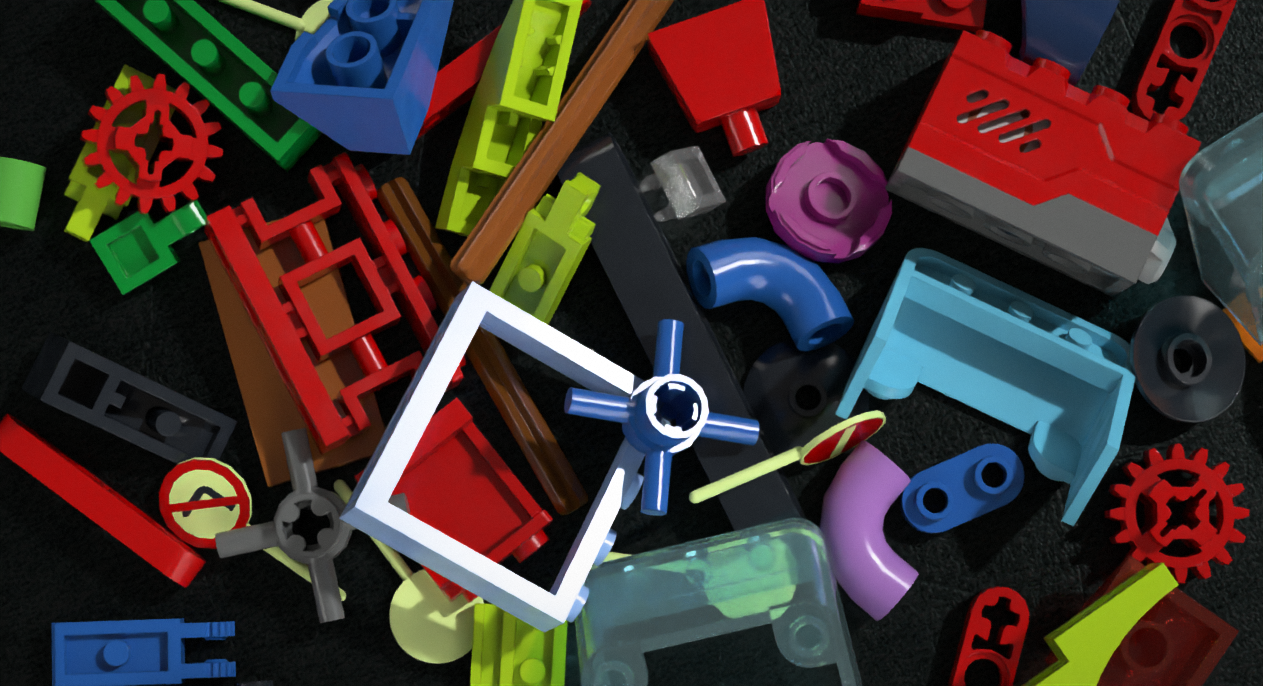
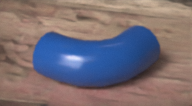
M757 237L718 240L693 247L688 252L686 259L688 281L699 304L705 309H713L744 300L764 303L775 310L783 320L799 351H811L824 347L846 334L854 324V319L843 297L819 265L795 252L787 245Z

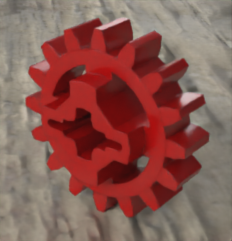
M157 74L151 88L144 89L139 77L134 75L128 79V94L123 96L113 86L106 89L105 95L111 105L108 110L94 105L90 108L88 114L99 123L98 129L82 131L80 139L87 143L95 144L96 152L82 159L83 166H100L103 174L98 177L94 186L99 190L112 183L118 189L114 199L116 206L120 207L132 196L138 198L139 214H147L153 200H160L161 206L166 213L173 212L176 206L175 194L180 192L184 198L193 202L199 197L197 189L193 185L194 180L198 179L211 183L216 177L205 166L206 159H216L223 155V149L208 144V137L221 130V125L218 122H203L200 115L210 105L207 99L198 101L193 105L186 100L190 84L183 82L173 93L166 90L165 75ZM144 102L141 120L131 127L112 126L114 120L122 111L132 105ZM170 107L185 118L192 130L193 137L180 134L169 120ZM155 116V129L158 130V140L167 142L169 149L168 151H161L156 156L154 163L150 165V173L148 174L149 160H146V151L144 148L135 146V138H143L147 134ZM109 151L123 154L135 169V183L126 179L117 170L112 162ZM172 161L191 162L188 170L179 180L159 187L162 170Z
M1182 444L1169 445L1166 460H1163L1161 454L1155 448L1143 451L1146 467L1142 468L1133 462L1126 463L1122 470L1130 482L1128 485H1110L1108 490L1112 495L1121 499L1119 508L1105 511V518L1120 521L1121 530L1115 532L1109 538L1111 543H1129L1131 549L1124 559L1127 565H1135L1144 559L1148 561V564L1164 563L1177 583H1185L1187 568H1191L1198 579L1211 577L1208 561L1211 559L1220 565H1228L1232 558L1224 548L1227 542L1244 543L1246 536L1233 528L1234 520L1250 516L1249 509L1234 507L1232 498L1244 490L1243 484L1226 485L1222 478L1227 474L1230 465L1225 461L1209 468L1206 466L1208 450L1204 448L1195 449L1189 456V459H1185ZM1166 471H1181L1194 477L1182 487H1172L1165 479L1161 480L1157 475ZM1190 498L1185 503L1187 507L1181 514L1187 524L1172 525L1163 529L1168 524L1166 521L1172 514L1166 503L1182 502ZM1213 498L1217 508L1215 528L1209 523V502ZM1138 499L1145 505V525L1140 530L1136 520ZM1172 540H1181L1188 548L1192 547L1196 552L1184 557H1173L1159 551L1162 547H1167Z

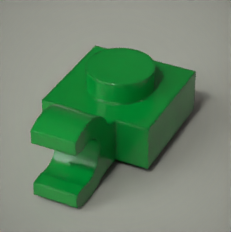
M198 200L188 203L159 222L155 220L150 210L147 214H139L138 211L89 241L122 295H125L179 263L180 259L171 245L205 226L207 215Z

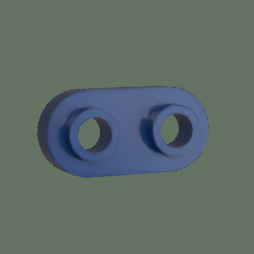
M985 444L913 475L910 478L911 482L900 494L902 515L909 525L924 533H939L949 530L1013 501L1023 487V465L1019 457L1011 449L1000 444ZM988 463L998 465L1003 471V481L996 488L987 486L982 480V470ZM929 489H937L945 497V506L939 513H931L923 505V496Z

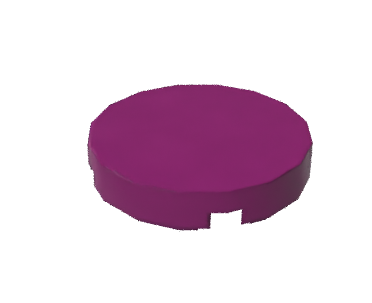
M827 139L825 143L815 142L810 144L811 141L797 144L779 160L766 185V212L775 233L792 250L813 261L842 263L861 257L884 234L892 215V199L889 201L885 188L888 182L882 169L866 152L841 140Z

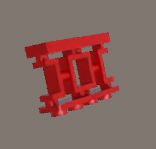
M346 152L333 157L331 163L323 167L319 165L310 170L308 181L319 201L267 225L252 197L241 202L237 208L231 209L229 205L206 216L204 229L321 455L343 445L346 440L369 430L371 423L359 399L409 374L413 379L423 360L420 351H417L388 366L373 338L374 335L398 324L401 318L392 297L395 296L425 354L439 329L431 314V311L436 310L437 307L429 286L420 275L412 278L401 257L407 253L401 233L391 219L385 222L382 221L372 202L378 196L368 171L361 163L353 166ZM333 186H337L375 258L374 260H371L360 238L328 253L314 224L339 213L342 203ZM248 228L259 251L289 236L292 237L305 264L279 276L277 285L286 303L281 304L243 229ZM352 263L378 314L326 339L300 287ZM307 340L318 363L350 348L365 378L339 390L336 396L346 417L341 419L301 342ZM464 355L445 392L457 387L464 378L460 369L466 365Z

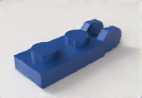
M184 618L52 623V686L185 683L187 678L236 676V662H229L227 659H207L201 663H185V638L203 637L205 640H225L228 636H235V621L184 623Z

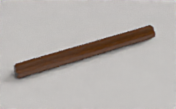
M403 177L395 178L377 190V199L388 218L397 226L409 255L429 286L444 316H446L453 300L467 287V284L450 269L452 258L409 183ZM478 326L465 352L557 513L568 515L585 505L588 501V495L496 335Z

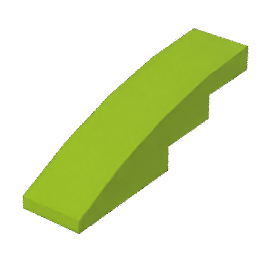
M513 0L473 97L451 165L435 226L436 229L468 237L540 132L542 121L555 122L583 0Z

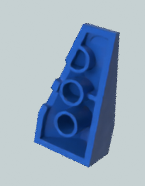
M333 0L327 6L330 17L314 34L304 31L291 45L270 90L273 100L349 151L410 155L429 110L454 0Z

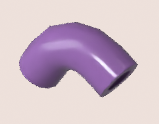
M862 440L841 464L823 497L819 536L831 574L858 606L876 621H879L899 602L919 575L913 567L892 550L886 542L883 532L884 517L888 509L909 485L911 480L887 456L868 442Z

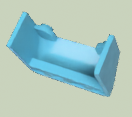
M916 248L906 254L855 362L835 415L847 420L863 388L874 397L889 400L906 398L912 393L917 382L924 384L1030 434L1028 451L1039 472L1049 479L1064 481L1070 484L1062 521L1074 526L1119 451L1136 376L1132 373L1130 366V344L1121 337L942 253L926 248Z

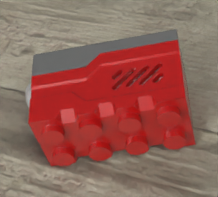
M963 30L947 56L888 180V184L885 187L886 190L1111 297L1134 285L1137 280L1146 284L1156 282L1164 272L1176 246V239L1167 215L1201 142L1186 135L1189 128L1175 118L1160 113H1153L1150 121H1147L1128 112L1127 107L1130 100L1111 88L1095 85L1090 94L1069 84L1070 71L1054 61L1037 57L1032 66L1009 55L1012 45L1006 39L985 30H977L975 35Z

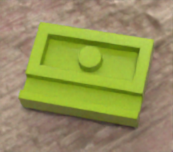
M475 603L470 686H564L568 621L565 620L564 624L544 633L493 604Z

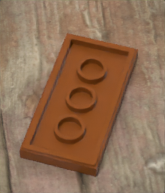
M326 219L315 223L314 226L329 253L334 250ZM274 220V221H271V222H267L266 224L269 225V224L274 223V222H276V221H278V220ZM248 228L243 229L281 304L286 303L277 285L279 276L305 264L292 237L289 236L259 251ZM210 241L199 242L267 486L273 487L290 482L281 433L302 428L307 429ZM340 268L300 287L326 339L356 325ZM307 340L301 342L341 419L346 417L336 396L339 390L365 378L350 348L318 363ZM376 392L359 399L371 423V427L368 431L346 440L343 445L321 455L307 429L315 474L372 457L386 430Z

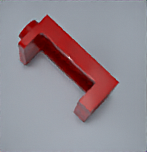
M456 397L431 417L391 495L406 493L411 516L493 562L500 564L513 554L517 561L521 563L550 540L543 529L551 524L553 518L545 509L542 510L475 426L472 422V415ZM364 470L355 476V481L357 484ZM420 564L450 603L461 594L468 603L479 597Z

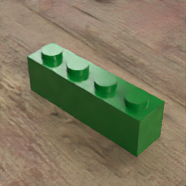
M94 0L108 15L184 82L190 84L194 91L203 99H207L211 106L286 172L297 163L323 134L273 100L270 90L278 74L194 0Z

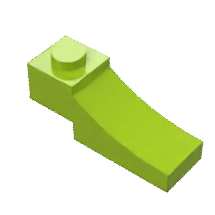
M1148 564L1045 636L1044 640L1058 658V661L1022 686H1097L1109 659L1126 634L1151 607L1179 585L1165 564Z

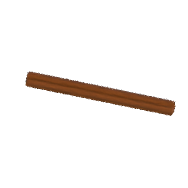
M674 0L628 1L559 102L555 122L546 121L452 259L450 269L461 280L469 284L472 281L478 285L484 283L521 228L528 212L536 206L647 42L648 33L655 30Z

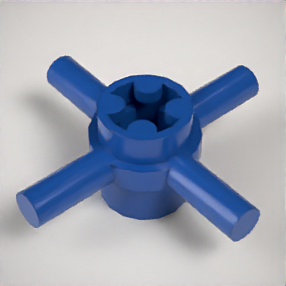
M663 319L658 322L653 378L638 385L628 397L570 387L566 394L564 406L565 413L622 423V431L628 443L637 451L646 454L640 512L653 516L667 514L673 455L689 447L698 436L754 446L759 435L758 420L709 412L708 401L702 388L691 378L680 374L684 323L673 319ZM657 401L663 402L660 407L662 418L667 421L676 419V427L667 424L662 426L657 421L654 415L657 412Z

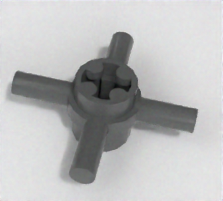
M302 428L283 432L281 435L293 492L279 504L274 521L216 533L217 551L220 558H226L279 546L289 558L303 564H308L319 622L324 623L343 619L345 616L333 559L347 547L352 530L357 528L339 519L346 503L336 493L318 487L307 429ZM406 493L391 495L388 503L410 515ZM301 509H311L318 516L327 515L330 520V528H324L318 533L317 544L307 545L306 547V540L300 530V522H296L300 516Z

